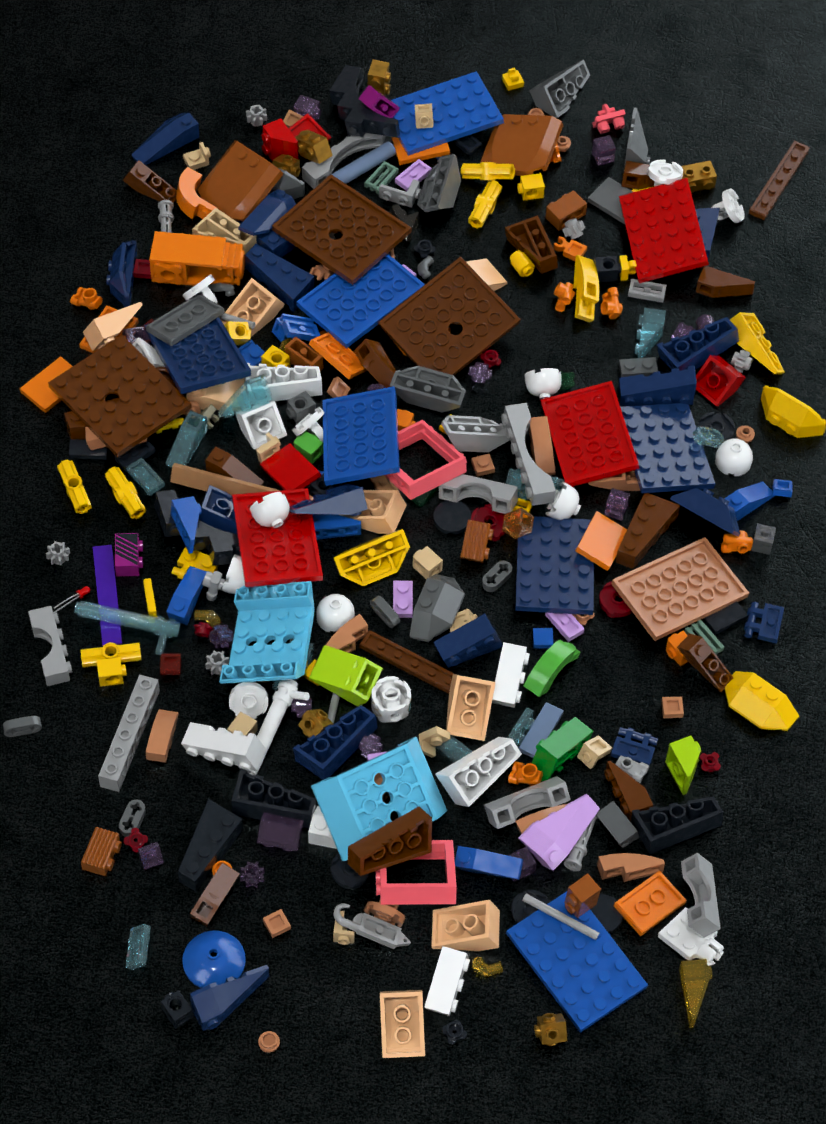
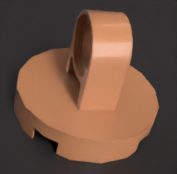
M369 901L364 909L366 914L372 913L374 917L392 925L397 923L398 927H402L405 916L397 910L399 905H381L380 901Z

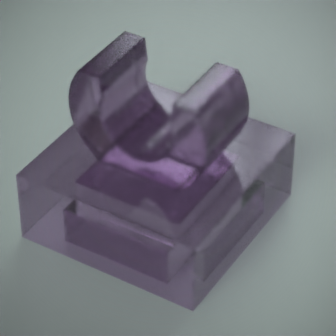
M681 322L677 326L672 338L677 336L679 338L696 329Z
M157 842L138 849L144 870L164 863Z

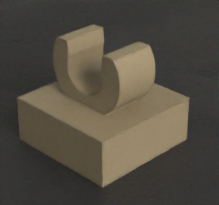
M212 404L209 405L194 422L198 426L204 424L206 428L211 429L214 425L210 423V419L215 423L219 420V417L213 414L217 409Z

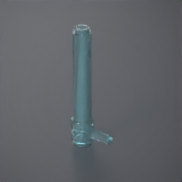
M85 601L76 602L74 611L78 616L150 631L155 635H159L155 651L157 655H163L167 637H178L181 622H176V619L170 618V620H167L162 616L153 617Z

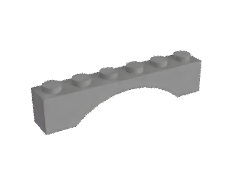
M365 133L364 137L348 136L339 144L331 147L332 157L320 164L313 161L307 162L302 167V179L314 189L331 175L335 167L347 156L364 149L377 148L387 141L392 142L391 137Z
M527 403L505 406L504 414H501L502 424L506 425L507 439L511 440V451L516 456V467L521 471V482L526 486V497L530 499L532 506L553 503L556 490L552 478L535 464L526 449L525 435L530 428L531 422Z

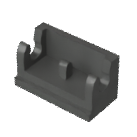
M614 801L597 812L596 817L603 823L622 848L639 838L636 828Z

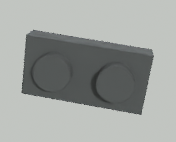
M656 357L619 360L621 378L644 374L646 377L653 374V372H658Z

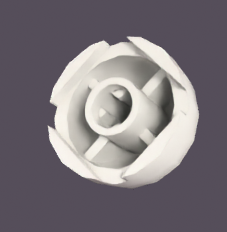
M543 368L541 372L535 373V370L524 374L528 391L532 395L539 397V399L549 398L561 387V371L559 372L558 369Z
M734 438L726 440L719 445L715 455L717 468L726 475L728 473L734 474V476L745 474L750 470L753 461L750 446L745 441Z
M562 482L559 485L562 487L561 490H556L554 502L548 504L547 509H551L550 512H546L547 516L557 520L569 519L573 514L577 515L581 507L578 504L579 494L576 489Z
M281 492L262 497L264 501L261 503L256 501L250 507V512L258 524L264 527L273 526V528L283 525V521L287 518L290 508L285 494L282 495Z
M236 554L232 558L226 575V581L222 588V591L235 594L236 589L239 590L245 586L241 556Z
M330 594L324 597L317 607V623L326 632L338 631L340 627L355 617L352 602L340 594Z

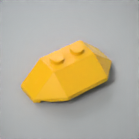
M766 385L763 387L761 401L766 420L771 424L780 427L788 434L797 438L820 436L825 433L826 420L822 419L810 406L779 388Z
M401 529L344 551L333 557L340 576L365 586L397 573L410 545L404 530Z
M735 671L732 675L733 679L724 689L728 706L760 729H782V731H788L799 718L788 697L753 672Z

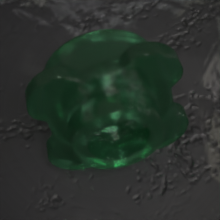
M561 372L562 381L560 388L569 389L574 387L575 382L573 378L575 374L573 372Z

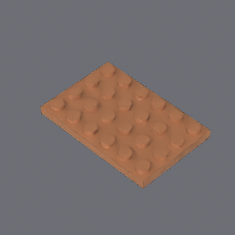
M706 537L613 579L611 583L654 641L716 613L736 601L739 602L749 595L747 589Z

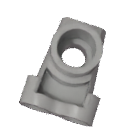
M207 571L202 586L209 588L206 598L210 601H214L217 598L218 590L223 588L225 579L222 578L221 572L214 571L212 573Z
M621 755L615 765L639 783H641L650 767L643 762L638 763L629 757Z

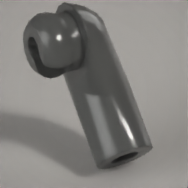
M427 256L417 266L418 274L422 276V279H427L431 275L428 271V267L434 263L431 256Z
M213 283L208 285L212 293L225 291L227 297L235 294V288L232 284Z

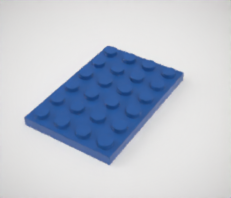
M477 71L391 100L400 107L393 119L398 120L400 129L398 139L408 156L504 123L503 116ZM432 103L433 127L417 129L415 105Z
M387 254L353 285L334 273L299 299L297 307L347 349L376 327L380 320L425 284Z
M395 386L322 400L323 411L325 412L323 414L324 482L326 486L400 472Z
M565 892L547 905L599 932L597 940L541 910H537L508 929L506 934L581 1033L645 990L648 984L591 910H588L579 918L567 911L564 903L567 894Z

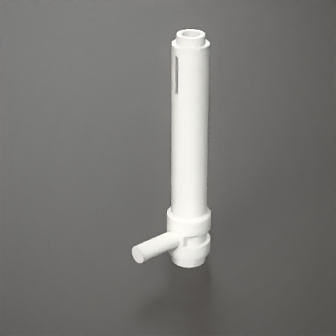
M292 679L279 682L278 691H275L273 695V702L257 735V738L267 749L266 753L286 709L290 707L293 699L308 700L310 697L307 692L297 691L298 683ZM250 769L248 773L256 776L258 771Z

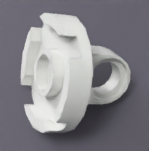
M656 160L650 163L648 176L655 181L654 187L662 184L669 185L682 179L683 169L676 162L669 164L666 163V160Z
M732 188L723 191V201L713 205L711 208H720V211H723L719 213L718 220L730 217L734 223L744 220L743 206H739L737 199H739L738 195Z
M210 274L182 296L187 301L194 295L201 294L217 304L215 295L208 287L209 284L215 281L214 277Z
M318 407L315 409L316 412L314 414L309 413L295 426L296 428L292 429L296 436L308 430L310 434L316 435L323 442V428L317 421L325 412Z
M255 682L237 684L229 695V707L235 712L236 716L241 711L255 719L261 713L264 714L266 712L268 693L264 687Z

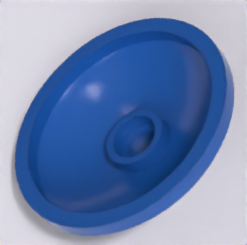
M207 931L197 935L188 943L183 954L184 972L188 979L200 988L216 982L217 986L224 984L226 979L232 976L238 979L245 968V952L241 943L234 936L222 931ZM212 952L217 953L215 957L210 956Z

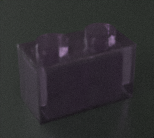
M264 813L260 821L257 843L266 847H279L285 851H297L301 841L304 821Z

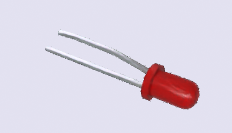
M85 586L84 588L77 590V594L64 600L63 602L55 606L54 609L62 603L66 602L67 600L78 595L76 598H74L64 606L60 607L53 613L59 611L60 609H62L78 597L82 599L84 595L90 592V588L88 586Z

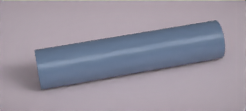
M387 141L331 175L347 184L396 155L395 147L391 142Z

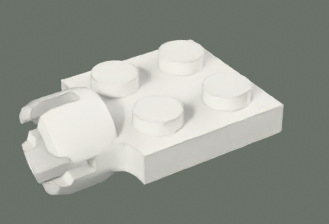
M685 907L658 933V937L689 962L694 958H698L706 965L712 966L715 964L713 959L718 961L724 949L714 939L717 936V931L703 938L689 927L688 908Z

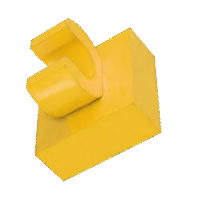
M515 68L508 69V73L502 74V80L508 91L524 87V81L519 71Z
M627 255L619 256V263L621 265L620 280L626 281L629 274H636L635 267L637 264L635 260L628 261Z

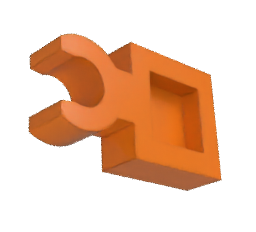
M560 236L558 237V243L560 244L554 243L553 247L556 251H563V256L575 261L576 255L583 256L587 251V246L572 239L570 242H567L564 237Z

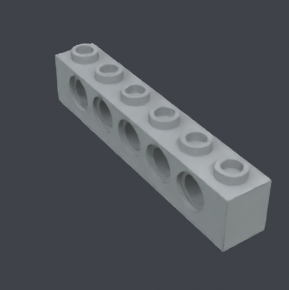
M139 674L98 775L100 787L117 792L120 791L159 694L158 679Z

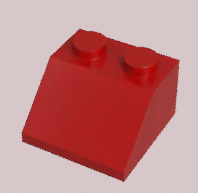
M281 118L263 126V134L261 136L263 140L262 150L265 155H268L272 161L281 154L291 155L293 158L298 159V141Z
M710 355L696 375V390L715 406H719L737 391L746 377L720 356Z

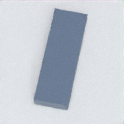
M546 702L519 746L520 752L534 758L537 751L536 745L540 740L548 738L562 717L564 710Z

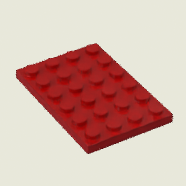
M688 178L677 180L669 185L662 184L619 196L633 259L637 264L635 268L639 283L709 265Z
M612 381L541 399V405L544 415L548 418L550 435L565 483L573 487L639 469V463Z
M308 488L232 495L245 587L323 581L312 514L289 512L287 518L283 521V525L273 528V526L264 527L258 524L250 512V507L256 501L261 503L264 501L262 497L275 492H281L282 495L285 494L289 506L303 500H310Z

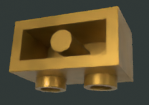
M372 60L368 72V85L385 96L386 94L389 95L391 88L389 84L391 78L389 62Z
M304 130L295 137L298 141L300 156L318 164L333 156L327 137L310 130Z
M711 161L681 166L683 169L682 179L688 178L691 193L715 188L717 175Z

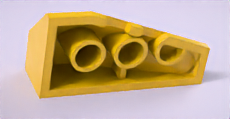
M739 312L731 318L730 321L738 329L740 341L737 344L747 352H750V355L774 374H783V367L777 355L770 350L771 342L764 338L763 334L766 332L754 313Z

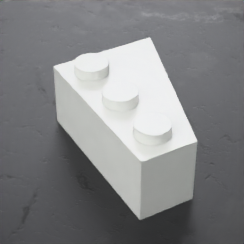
M503 642L492 703L515 708L516 702L520 703L522 691H519L520 683L524 684L526 672H523L524 665H528L530 653H527V647Z
M442 946L425 1003V1009L450 1016L451 1012L455 1013L458 1000L455 999L457 993L462 990L464 984L463 974L464 971L467 972L470 963L467 953Z

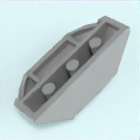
M448 415L441 423L455 449L460 452L489 453L510 440L506 436V425L498 424L482 417Z

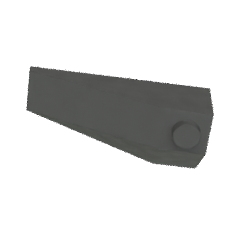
M584 59L529 90L535 105L555 118L568 111L571 101L575 100L577 92L584 86L590 76Z
M634 108L625 163L626 161L649 165L650 157H647L648 147L638 109Z

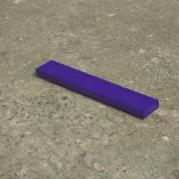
M112 545L93 547L102 646L109 642L122 645Z

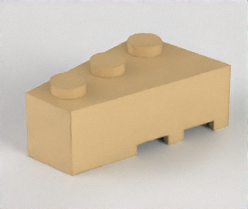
M217 208L192 228V235L218 236L226 238V242L231 244H243L245 255L256 244V236L238 230L240 224Z

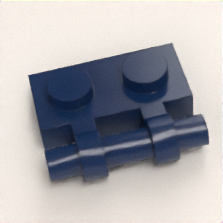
M752 602L751 607L747 611L748 621L744 625V636L752 638L753 632H758L759 640L777 644L784 607L765 603L764 609H760L757 602ZM757 617L762 618L761 624L755 623Z
M620 727L618 735L625 736V738L616 737L611 757L619 759L621 755L650 766L655 747L648 746V744L656 746L658 738L652 737L649 733L642 734L636 732L629 727L628 729ZM631 739L641 741L642 744L635 741H631Z

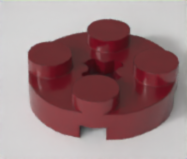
M491 504L484 505L480 509L479 507L476 508L471 515V520L485 523V521L492 520L491 529H494L492 541H498L508 529V516L504 513L492 511Z
M612 581L608 582L603 587L599 596V604L607 616L611 618L625 617L633 613L624 600L621 602L615 601V596H619V598L621 596L612 586Z

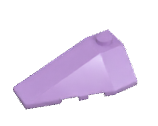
M585 794L570 802L561 810L548 814V817L532 823L520 835L519 839L544 867L554 870L568 856L600 808L588 794Z

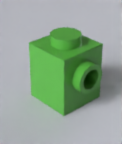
M305 431L302 435L297 436L294 441V447L311 464L323 454V442L314 434Z

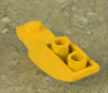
M576 255L573 288L577 289L575 318L592 322L594 320L595 304L599 302L598 273L593 260Z

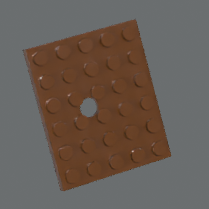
M329 175L272 225V231L352 285L411 233L412 228L333 175ZM331 232H341L343 236L340 239L334 240L329 237V234Z
M459 257L380 320L378 325L416 366L455 376L518 325L521 319L462 257ZM451 324H460L463 330L459 335H452L448 328Z
M120 335L114 341L48 382L49 388L117 458L192 408L191 403L123 335ZM110 394H116L120 399L117 403H107L105 398Z

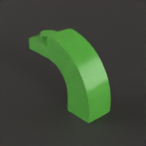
M558 640L539 659L523 686L538 697L547 693L558 673L565 665L577 659L580 651L573 644Z

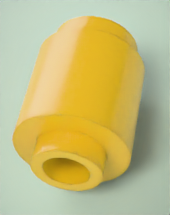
M518 250L510 256L511 265L521 277H527L533 273L535 265L524 252Z

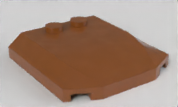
M503 114L504 123L494 126L481 162L514 164L515 176L534 174V171L540 169L546 171L563 128L562 121L553 116Z
M235 140L199 186L198 192L203 200L217 207L233 220L243 222L264 200L284 173L271 162Z

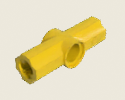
M480 162V164L463 163L461 175L463 179L486 181L513 179L515 168L514 164H496L494 162Z
M495 180L488 181L482 194L477 196L474 209L468 219V223L472 227L477 229L482 227L488 215L493 213L496 200L502 191V186L499 182Z
M68 459L61 461L57 468L76 513L83 514L88 512L92 506L73 461Z
M119 467L110 468L105 473V478L112 487L116 500L119 504H123L132 519L142 517L146 512V508L139 499L135 486L131 481L128 482Z
M109 642L103 645V647L81 650L82 667L97 666V660L116 657L121 658V663L141 660L140 643L117 645Z

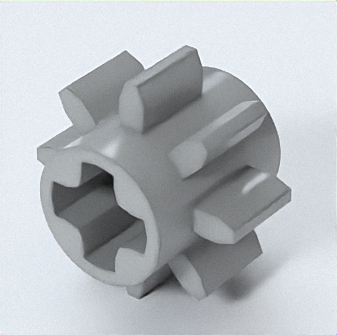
M260 105L251 106L250 111L246 110L247 123L251 122L253 126H262L263 121H267L266 108L263 109Z
M573 218L564 223L566 227L562 231L565 237L570 236L571 239H575L583 235L582 230L585 226L582 220L577 221V218Z
M741 350L740 353L735 352L731 365H734L737 371L743 373L744 370L748 371L750 369L753 358L749 357L750 352Z
M54 541L51 546H47L48 552L46 557L51 559L52 565L55 563L61 566L65 561H69L70 549L68 547L65 548V542Z
M214 650L211 656H206V669H211V675H221L222 665L229 664V657H224V651L216 652Z

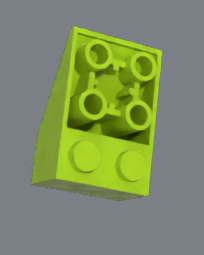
M324 645L309 679L358 707L369 700L372 689L383 668L366 658Z

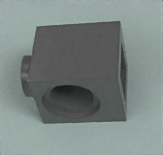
M306 391L287 400V415L290 419L293 418L297 424L309 413L314 414L316 412V403Z

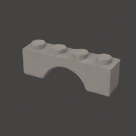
M462 474L439 486V499L457 503L467 497H479L491 504L492 511L510 515L518 502V487Z
M52 606L28 611L34 637L45 639L52 645L50 653L41 660L46 685L51 686L70 681L69 673H72L70 661L66 662L65 660L68 653L66 645H61L60 640H64L61 628L57 629L56 624H59L57 612L53 613Z
M556 776L484 804L489 823L499 829L514 823L521 814L529 810L558 806L571 799L566 782Z
M696 853L681 861L683 878L691 888L695 899V906L687 909L688 924L690 928L705 938L721 928L713 867L709 861L699 853Z

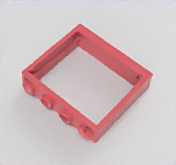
M423 420L398 431L399 450L423 439L449 463L416 480L411 479L402 469L398 473L384 475L410 500L467 472V461L464 454L456 450L453 444L447 442L441 434H438L432 426H429Z
M432 840V853L410 859H445L446 883L387 884L386 868L377 870L376 895H380L381 905L456 904L453 840Z

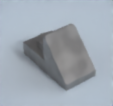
M757 523L751 550L770 554L776 527Z

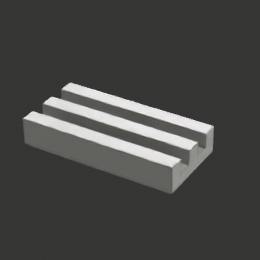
M631 279L628 297L663 303L667 285L653 282L639 283L638 280Z

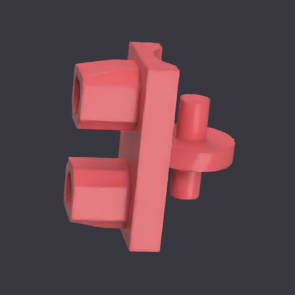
M607 104L602 105V110L597 112L598 116L595 117V122H592L593 128L597 127L600 134L609 132L610 127L608 124L613 123L615 130L623 129L626 113L624 109L615 112L614 107L609 108Z

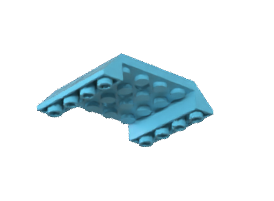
M311 581L254 587L243 586L239 590L236 589L234 603L238 609L237 622L229 665H222L220 684L288 680L303 676L305 674L315 612ZM294 639L291 643L286 644L287 640ZM275 640L271 645H267L269 641ZM257 641L253 646H248L251 642Z
M417 737L398 744V747L335 777H328L311 785L342 861L348 860V846L392 822L390 814L393 811L397 812L399 818L420 806L432 817V821L440 818L447 812ZM377 773L381 774L383 778L380 785L374 781ZM385 792L390 795V802L387 804L382 800V795Z

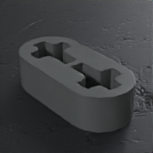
M499 561L483 576V589L487 592H494L511 577L512 565L508 561ZM505 568L507 569V572H506V571H502V572L500 573V569H502V570H504Z
M378 595L370 600L372 609L390 628L400 623L398 614L381 596Z
M38 716L11 719L3 723L4 735L7 737L32 734L42 729L41 719Z
M135 799L130 801L119 822V829L124 837L129 836L132 828L139 829L146 810L145 804L141 800ZM140 807V811L137 810L135 816H133V809ZM130 821H132V828L125 830V826H128Z

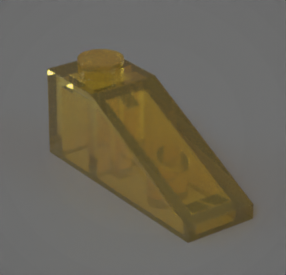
M707 959L681 961L679 971L689 1028H694L709 980L712 979V968L707 965Z

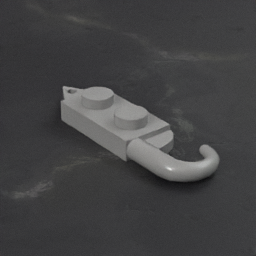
M342 903L334 909L333 915L337 923L355 931L358 935L392 949L399 946H408L411 943L401 932L402 928L366 913L357 914L352 921L343 918L340 910L350 908L349 904Z

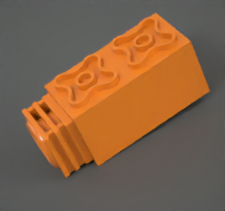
M158 231L154 233L149 259L152 282L195 286L211 274L215 279L211 284L226 283L240 286L245 269L243 244H231L226 242V238L218 236Z

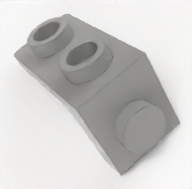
M413 179L407 192L381 184L379 187V197L386 201L412 208L415 200L419 199L421 195V189H419L420 181Z

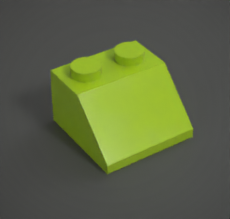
M692 736L670 743L666 757V764L683 795L688 792L701 753L699 743L694 741Z

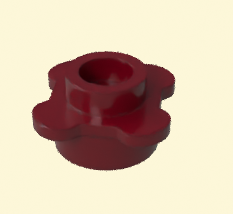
M487 350L481 354L480 358L484 361V367L491 368V366H499L501 364V359L498 358V353L495 350Z
M199 622V624H194L193 626L195 627V635L200 637H210L211 633L214 632L212 630L213 627H210L208 623Z
M702 753L699 758L702 761L701 769L703 771L713 772L721 768L718 762V753Z
M132 828L131 833L128 837L124 838L123 842L125 845L132 847L134 852H139L144 843H147L148 837L147 835H142L138 828Z

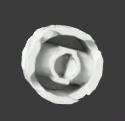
M390 676L376 682L372 689L371 705L372 711L378 717V720L383 723L397 722L408 716L411 708V689L404 680L402 682L398 677Z

